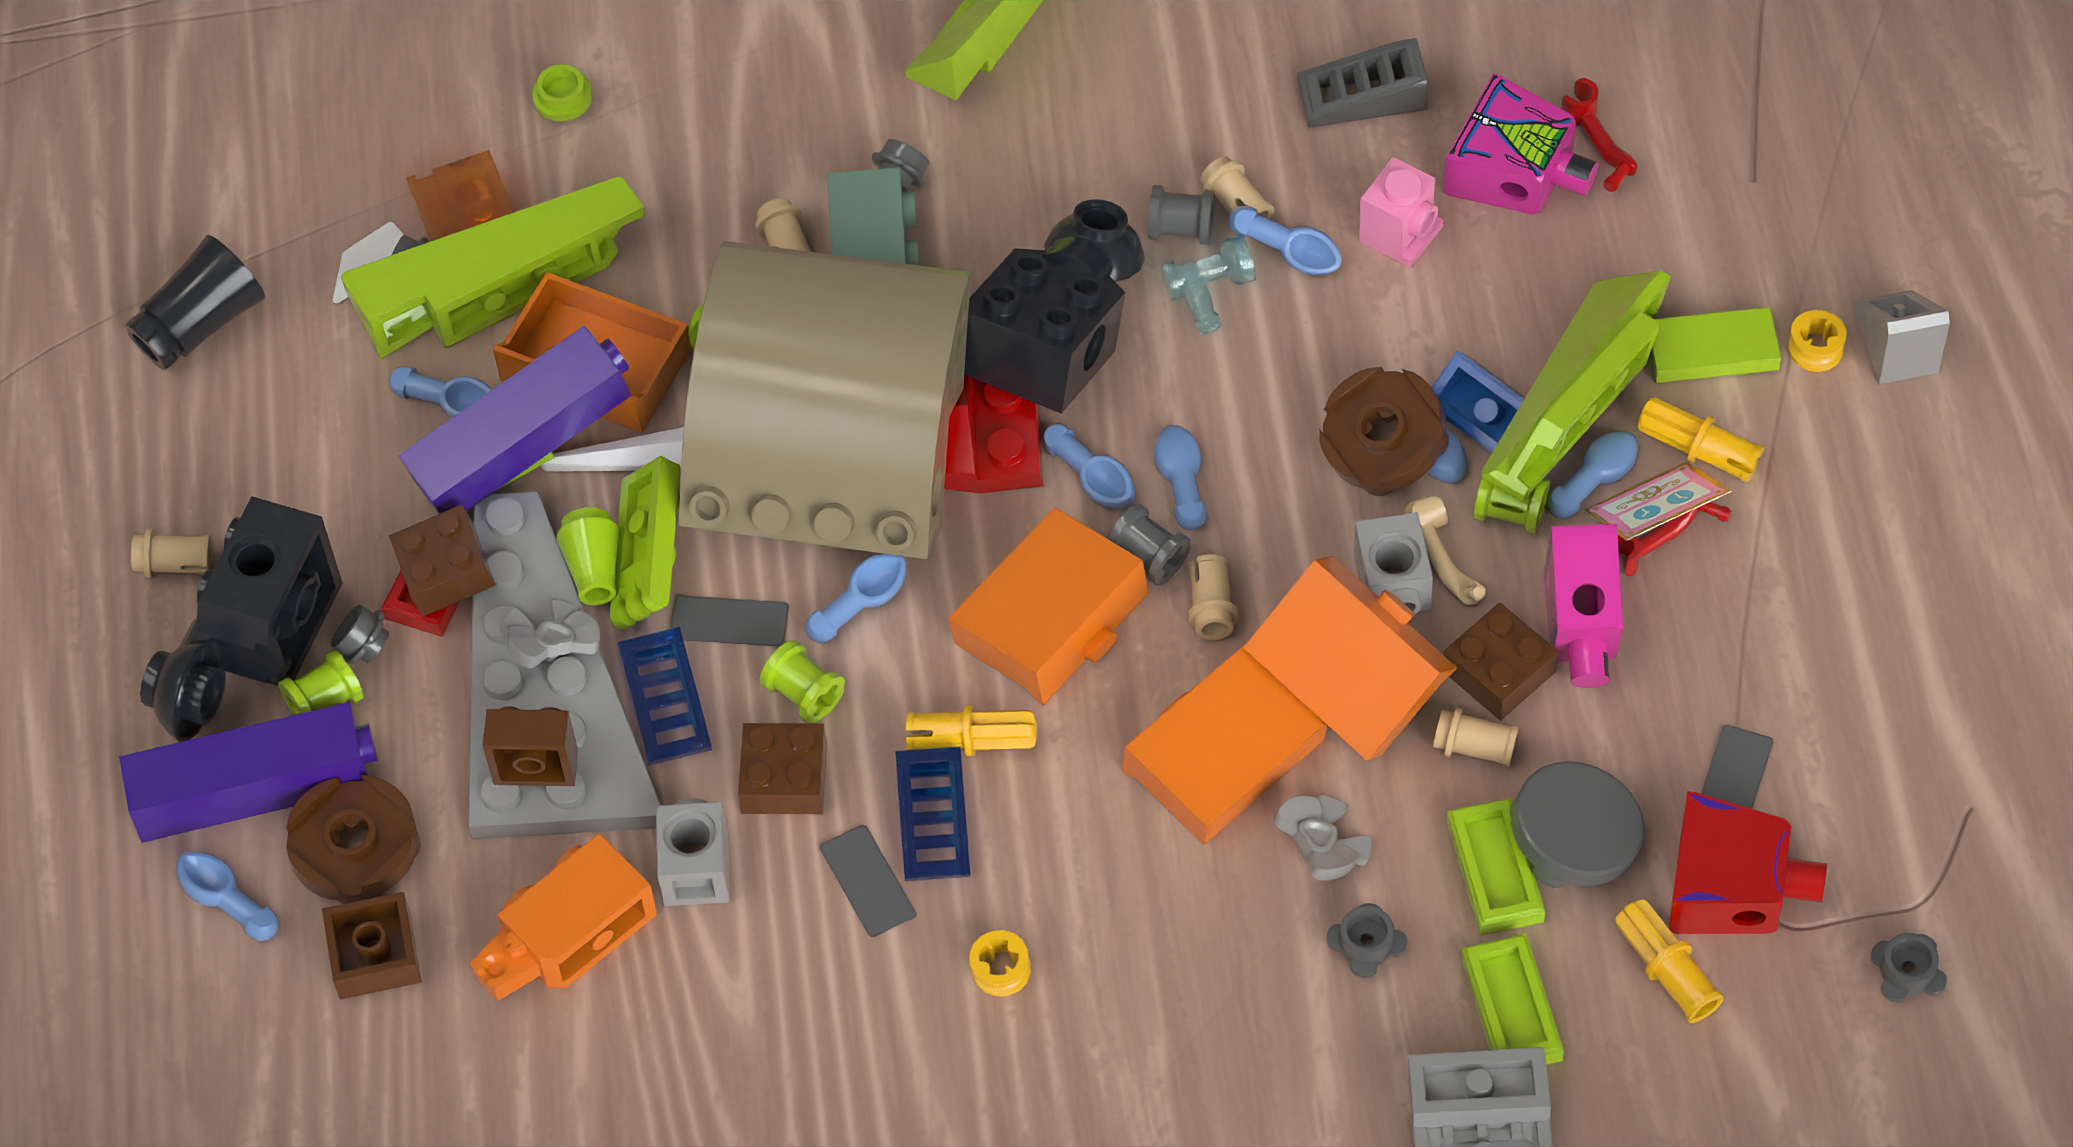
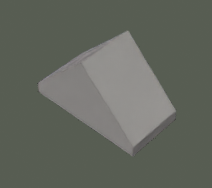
M1913 290L1852 301L1854 316L1878 384L1939 373L1950 325L1948 310Z

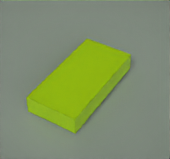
M1770 307L1654 319L1661 323L1650 352L1656 383L1780 370L1781 354Z
M1511 798L1447 811L1446 822L1480 936L1544 923L1545 909L1535 875L1532 871L1531 862L1518 847L1512 832L1510 809L1513 802Z
M1527 934L1462 948L1461 961L1489 1050L1544 1047L1546 1065L1563 1061L1564 1049Z

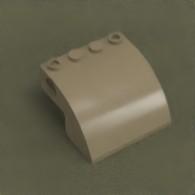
M724 241L720 246L706 292L691 367L682 445L679 526L928 559L929 552L942 528L949 416L963 391L971 272Z

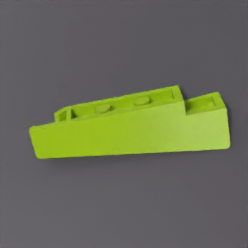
M964 0L939 32L937 38L907 66L905 77L956 101L979 70L989 74L1043 0Z
M617 176L345 271L341 275V279L380 359L396 351L432 327H434L435 333L445 348L523 310L546 272L577 283L607 268L619 252L613 240L622 226L636 219H642L646 213L645 207L623 177Z
M1662 270L1604 279L1593 284L1483 467L1481 476L1485 480L1523 502L1646 365L1661 323L1654 319H1656L1671 278L1670 275Z

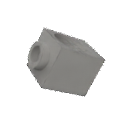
M1418 512L1355 521L1354 559L1359 579L1377 596H1380L1384 590L1390 591L1414 615L1420 611L1431 610L1433 575ZM1389 568H1398L1405 572L1401 574H1389L1384 572L1383 570Z
M689 798L680 800L674 805L656 806L657 877L664 907L730 902L728 829L722 801L707 802L703 799ZM700 843L706 845L702 850L695 853L680 852L682 848L689 844Z

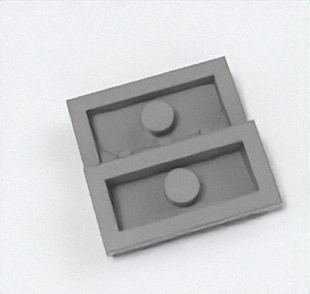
M1544 1047L1408 1055L1414 1147H1553L1550 1125L1551 1101Z

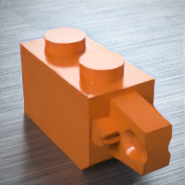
M600 833L597 834L585 845H577L570 848L560 857L555 868L535 885L520 888L507 900L503 910L497 914L501 931L470 962L473 976L497 1001L537 977L547 988H567L657 915L651 885Z

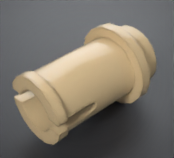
M1227 156L1216 159L1206 167L1200 177V181L1204 184L1203 192L1205 189L1214 190L1215 199L1221 203L1229 214L1239 206H1249L1257 209V214H1261L1268 219L1272 218L1275 208L1244 176L1245 167L1239 161H1231Z
M778 198L763 204L758 209V219L755 223V228L758 235L767 239L770 247L811 252L800 226L803 218L801 210L797 206L791 205L788 199Z
M147 528L145 534L133 535L131 545L132 571L144 572V576L147 579H153L155 572L204 575L207 570L212 569V536L208 534L203 536L156 535L154 528Z
M1216 554L1201 555L1196 557L1197 562L1191 561L1188 566L1193 607L1189 609L1187 615L1188 622L1200 638L1219 640L1233 632L1234 625L1239 619L1237 606L1231 602L1230 566L1228 560L1223 556Z
M1458 706L1455 712L1442 709L1433 747L1445 750L1444 757L1451 758L1452 753L1455 752L1510 767L1519 731L1518 726L1513 725L1511 727L1463 715V708Z

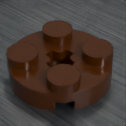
M1382 367L1361 370L1339 384L1329 396L1324 407L1327 415L1323 422V432L1321 429L1319 432V441L1325 457L1342 479L1353 486L1365 489L1366 492L1374 496L1387 495L1393 490L1403 488L1420 479L1430 470L1449 445L1446 415L1440 400L1431 386L1421 376L1402 369L1404 373L1398 371L1385 372ZM1382 417L1384 421L1390 423L1398 419V424L1393 429L1394 433L1388 439L1369 440L1375 433L1372 426L1375 420Z
M360 775L362 781L351 780L344 783L340 782L339 777L325 780L308 790L297 801L289 814L286 826L288 831L286 848L292 869L307 889L321 897L339 900L341 904H346L380 895L396 885L406 875L419 853L421 843L408 800L391 783L375 776ZM361 828L367 830L363 836L364 842L361 845L350 849L341 848L342 843L338 836L340 832L346 829L354 834Z

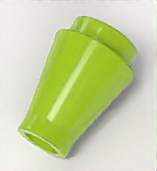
M584 507L573 510L561 520V529L556 536L557 543L577 587L579 600L583 604L592 606L608 603L615 598L617 593L615 574L619 527L611 520L610 514L601 508Z

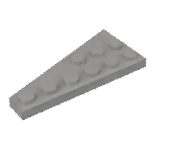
M538 492L490 494L475 505L474 527L496 586L473 595L469 829L472 839L657 828L656 806L661 805L600 649L596 654L590 655L574 652L559 655V658L552 663L545 659L533 668L522 666L510 654L508 636L502 634L501 626L503 619L512 608H519L537 629L543 621L553 620L551 615L552 599L579 606L580 611H584L578 598V593ZM506 706L516 707L520 710H540L544 707L569 710L579 750L575 786L494 785L483 749L486 710L500 709Z

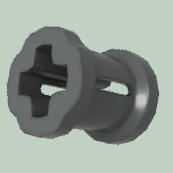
M1153 185L1148 215V239L1158 240L1161 234L1191 236L1198 238L1200 244L1209 245L1213 229L1215 191L1205 189L1202 195L1165 192L1163 185Z
M1135 504L1128 508L1117 520L1107 538L1142 559L1144 569L1148 571L1149 581L1156 586H1161L1168 582L1180 569L1191 547L1190 539L1182 533L1173 535L1149 518L1148 509L1141 504Z

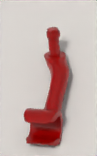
M1583 77L1576 80L1574 84V94L1580 101L1565 95L1562 97L1561 109L1574 117L1576 126H1582L1602 159L1616 169L1604 181V188L1609 192H1613L1619 188L1626 175H1635L1637 162L1612 140L1596 117L1598 88L1593 81Z
M1710 501L1651 529L1638 538L1635 536L1625 540L1618 535L1619 554L1628 557L1625 575L1632 576L1637 572L1640 557L1679 536L1691 524L1699 510L1717 517L1722 522L1729 521L1732 510L1725 505L1720 506Z

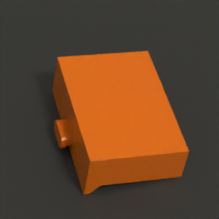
M546 272L502 343L496 344L493 348L500 380H507L585 325L599 344L609 338L630 368L621 375L632 396L600 418L643 433L692 350L688 337V324Z
M1054 507L948 618L954 644L1026 688L1037 702L1044 706L1087 659L1096 663L1111 649L1117 639V634L1113 631L1149 594L1143 560Z
M1334 556L1314 560L1243 647L1366 761L1382 756L1441 683L1457 669L1451 661L1408 624L1414 613L1401 600L1388 590H1384L1380 596H1377Z
M1246 643L1191 691L1183 693L1172 702L1157 720L1127 744L1124 749L1121 771L1125 775L1139 781L1203 845L1325 740L1328 727L1323 720L1243 648Z

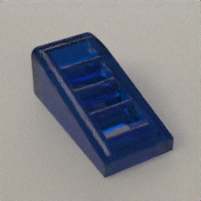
M680 627L617 642V652L649 766L711 751L712 745ZM672 659L674 666L672 669L644 676L639 675L638 667ZM676 681L679 683L680 690L649 698L645 697L644 689ZM685 703L686 713L651 720L649 711ZM691 725L694 736L658 745L656 733Z
M961 746L895 751L905 881L970 877ZM949 777V786L911 789V779ZM951 801V810L913 812L912 803ZM953 824V834L915 836L914 826ZM955 847V859L917 862L916 850Z

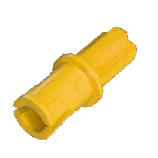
M1657 397L1648 400L1638 419V429L1641 432L1688 453L1687 461L1694 463L1696 459L1702 460L1740 478L1745 483H1748L1759 463L1757 459L1762 456L1765 448L1761 444L1757 445L1715 425V418L1710 415L1703 420Z
M965 705L964 712L916 713L915 711H908L906 716V731H933V734H911L910 737H906L908 753L965 750L967 757H974L976 750L1031 749L1035 746L1037 739L1036 717L1034 712L1030 710L975 711L973 705Z
M1641 899L1627 904L1616 916L1615 923L1646 963V976L1651 981H1660L1685 1013L1689 1023H1696L1708 1017L1721 1005L1724 998L1722 993L1716 990L1690 956L1692 953L1691 945L1687 941L1677 940L1648 901Z

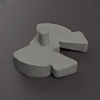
M552 599L551 615L553 620L543 621L538 626V629L517 607L512 608L502 621L501 632L508 636L510 654L519 664L527 668L536 667L545 659L552 663L559 658V655L569 654L570 652L590 655L596 654L599 650L600 629L597 621L586 612L580 611L579 606L566 601Z
M1321 795L1318 799L1314 796H1294L1285 801L1279 808L1274 818V825L1294 837L1296 843L1302 849V856L1309 860L1310 873L1313 878L1317 880L1339 879L1347 875L1355 864L1359 866L1366 865L1371 854L1372 837L1370 835L1336 840L1337 829L1332 824L1344 816L1348 804L1326 795Z

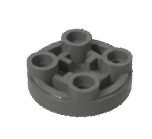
M1557 762L1538 769L1522 785L1510 809L1512 832L1518 847L1532 863V871L1536 879L1552 888H1559L1565 884L1597 886L1623 876L1640 851L1644 839L1643 815L1632 793L1608 772L1585 763Z

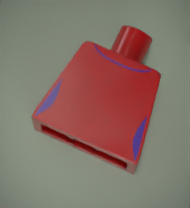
M1687 791L1668 928L1673 934H1770L1775 932L1778 928L1783 897L1822 903L1827 863L1788 858L1792 824L1787 819L1701 793Z

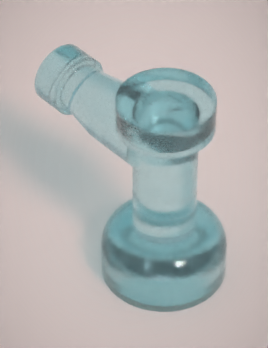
M1242 234L1226 238L1220 246L1219 254L1176 267L1174 262L1161 265L1163 281L1170 299L1175 300L1185 296L1188 306L1196 318L1195 324L1198 332L1203 335L1213 333L1222 326L1218 313L1214 311L1212 297L1206 283L1228 277L1231 282L1237 285H1243L1256 280L1253 259Z

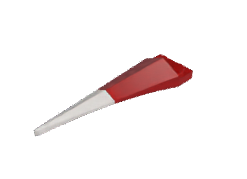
M964 375L963 391L949 416L944 489L982 494L1043 486L1039 405ZM684 427L554 453L555 458L540 467L547 472L636 471L659 456H663L679 464L681 471Z

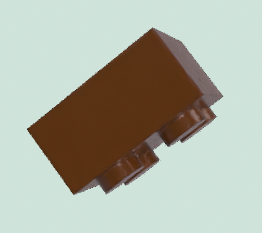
M459 505L389 535L409 594L422 617L496 586L474 524L463 505Z
M1500 602L1443 651V655L1457 667L1449 677L1500 721L1557 671L1558 650Z
M512 706L486 710L483 749L494 785L575 786L579 750L569 710H560L555 707H544L540 710H520Z
M743 723L738 788L742 814H823L827 753L824 723Z
M404 892L322 908L332 977L340 1000L422 983L411 914Z

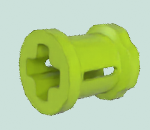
M1482 477L1475 502L1474 519L1484 522L1487 517L1512 522L1525 526L1526 533L1536 535L1545 512L1550 490V480L1543 478L1524 501L1521 502Z
M790 640L781 645L766 661L760 674V685L771 693L779 691L799 707V716L808 723H817L824 716L828 715L840 701L845 690V678L835 671L828 673L806 656V647L796 640Z
M332 650L325 654L324 663L293 681L287 677L278 682L280 692L293 715L343 704L348 700L352 703H357L364 699L362 688L355 674L337 650Z

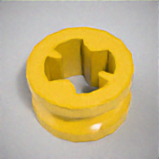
M1811 310L1803 312L1795 318L1791 325L1788 341V352L1791 359L1799 367L1808 371L1821 372L1833 368L1843 357L1847 335L1846 327L1842 320L1828 311ZM1812 333L1822 334V342L1827 340L1826 346H1813V339L1810 338L1808 340V335Z
M995 930L981 935L973 943L969 953L972 977L976 985L985 993L994 996H1009L1020 991L1027 984L1031 975V962L1028 949L1019 936L1006 930ZM1007 952L1009 953L1011 963L1016 966L1012 969L1006 965V974L993 975L991 974L989 963L984 961L987 958L995 961L994 953Z

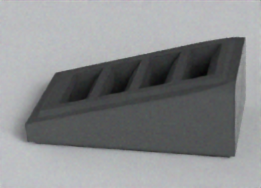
M1417 38L1385 44L1297 73V81L1308 127L1427 109L1428 84ZM1404 76L1405 78L1395 81L1394 77ZM1380 79L1381 85L1371 88L1370 81ZM1355 83L1357 93L1347 96L1345 84ZM1331 87L1334 101L1324 104L1320 88Z

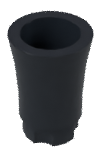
M206 235L187 261L156 293L140 306L141 312L131 318L124 326L136 346L159 368L166 370L181 355L184 357L188 356L205 339L234 317L264 300L265 294L256 278L242 261L218 239L211 235Z

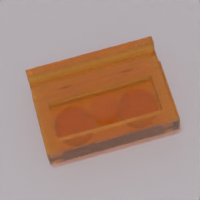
M489 150L433 168V175L418 180L415 175L406 178L410 194L430 242L515 212Z

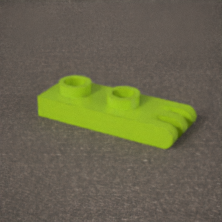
M659 456L621 480L618 514L619 539L615 574L617 593L615 598L611 600L610 620L619 630L630 628L637 621H642L652 615L653 612L665 608L670 601L672 567L676 558L674 539L676 515L680 503V495L678 493L680 465L663 456Z

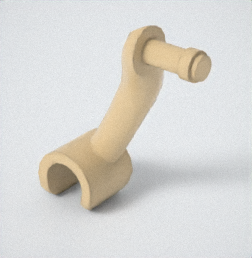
M1430 496L1410 502L1405 507L1404 514L1418 512L1427 553L1441 582L1463 603L1467 605L1479 603L1485 597L1486 589L1458 569L1449 557L1436 531L1437 528L1448 524L1447 511L1443 500L1436 496Z

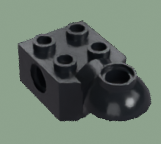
M1090 199L1076 205L1072 214L1062 219L1052 228L1044 244L1045 250L1014 248L969 297L964 375L1062 414L1113 355L1116 349L1125 298V291L1116 282L1129 279L1138 273L1145 261L1141 240L1137 232L1129 225L1128 216L1124 209L1113 202L1102 199Z
M251 496L241 518L235 517L229 524L224 539V551L214 570H207L200 581L197 591V618L192 621L180 646L172 653L162 650L152 656L145 669L141 683V702L144 706L154 708L158 721L177 741L191 740L199 733L203 725L213 720L220 708L225 693L226 672L224 671L278 686V682L287 677L293 681L296 679L343 584L322 516Z

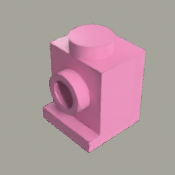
M1392 157L1360 199L1359 242L1412 268L1443 227L1444 219L1437 216L1438 207L1434 205L1435 178Z

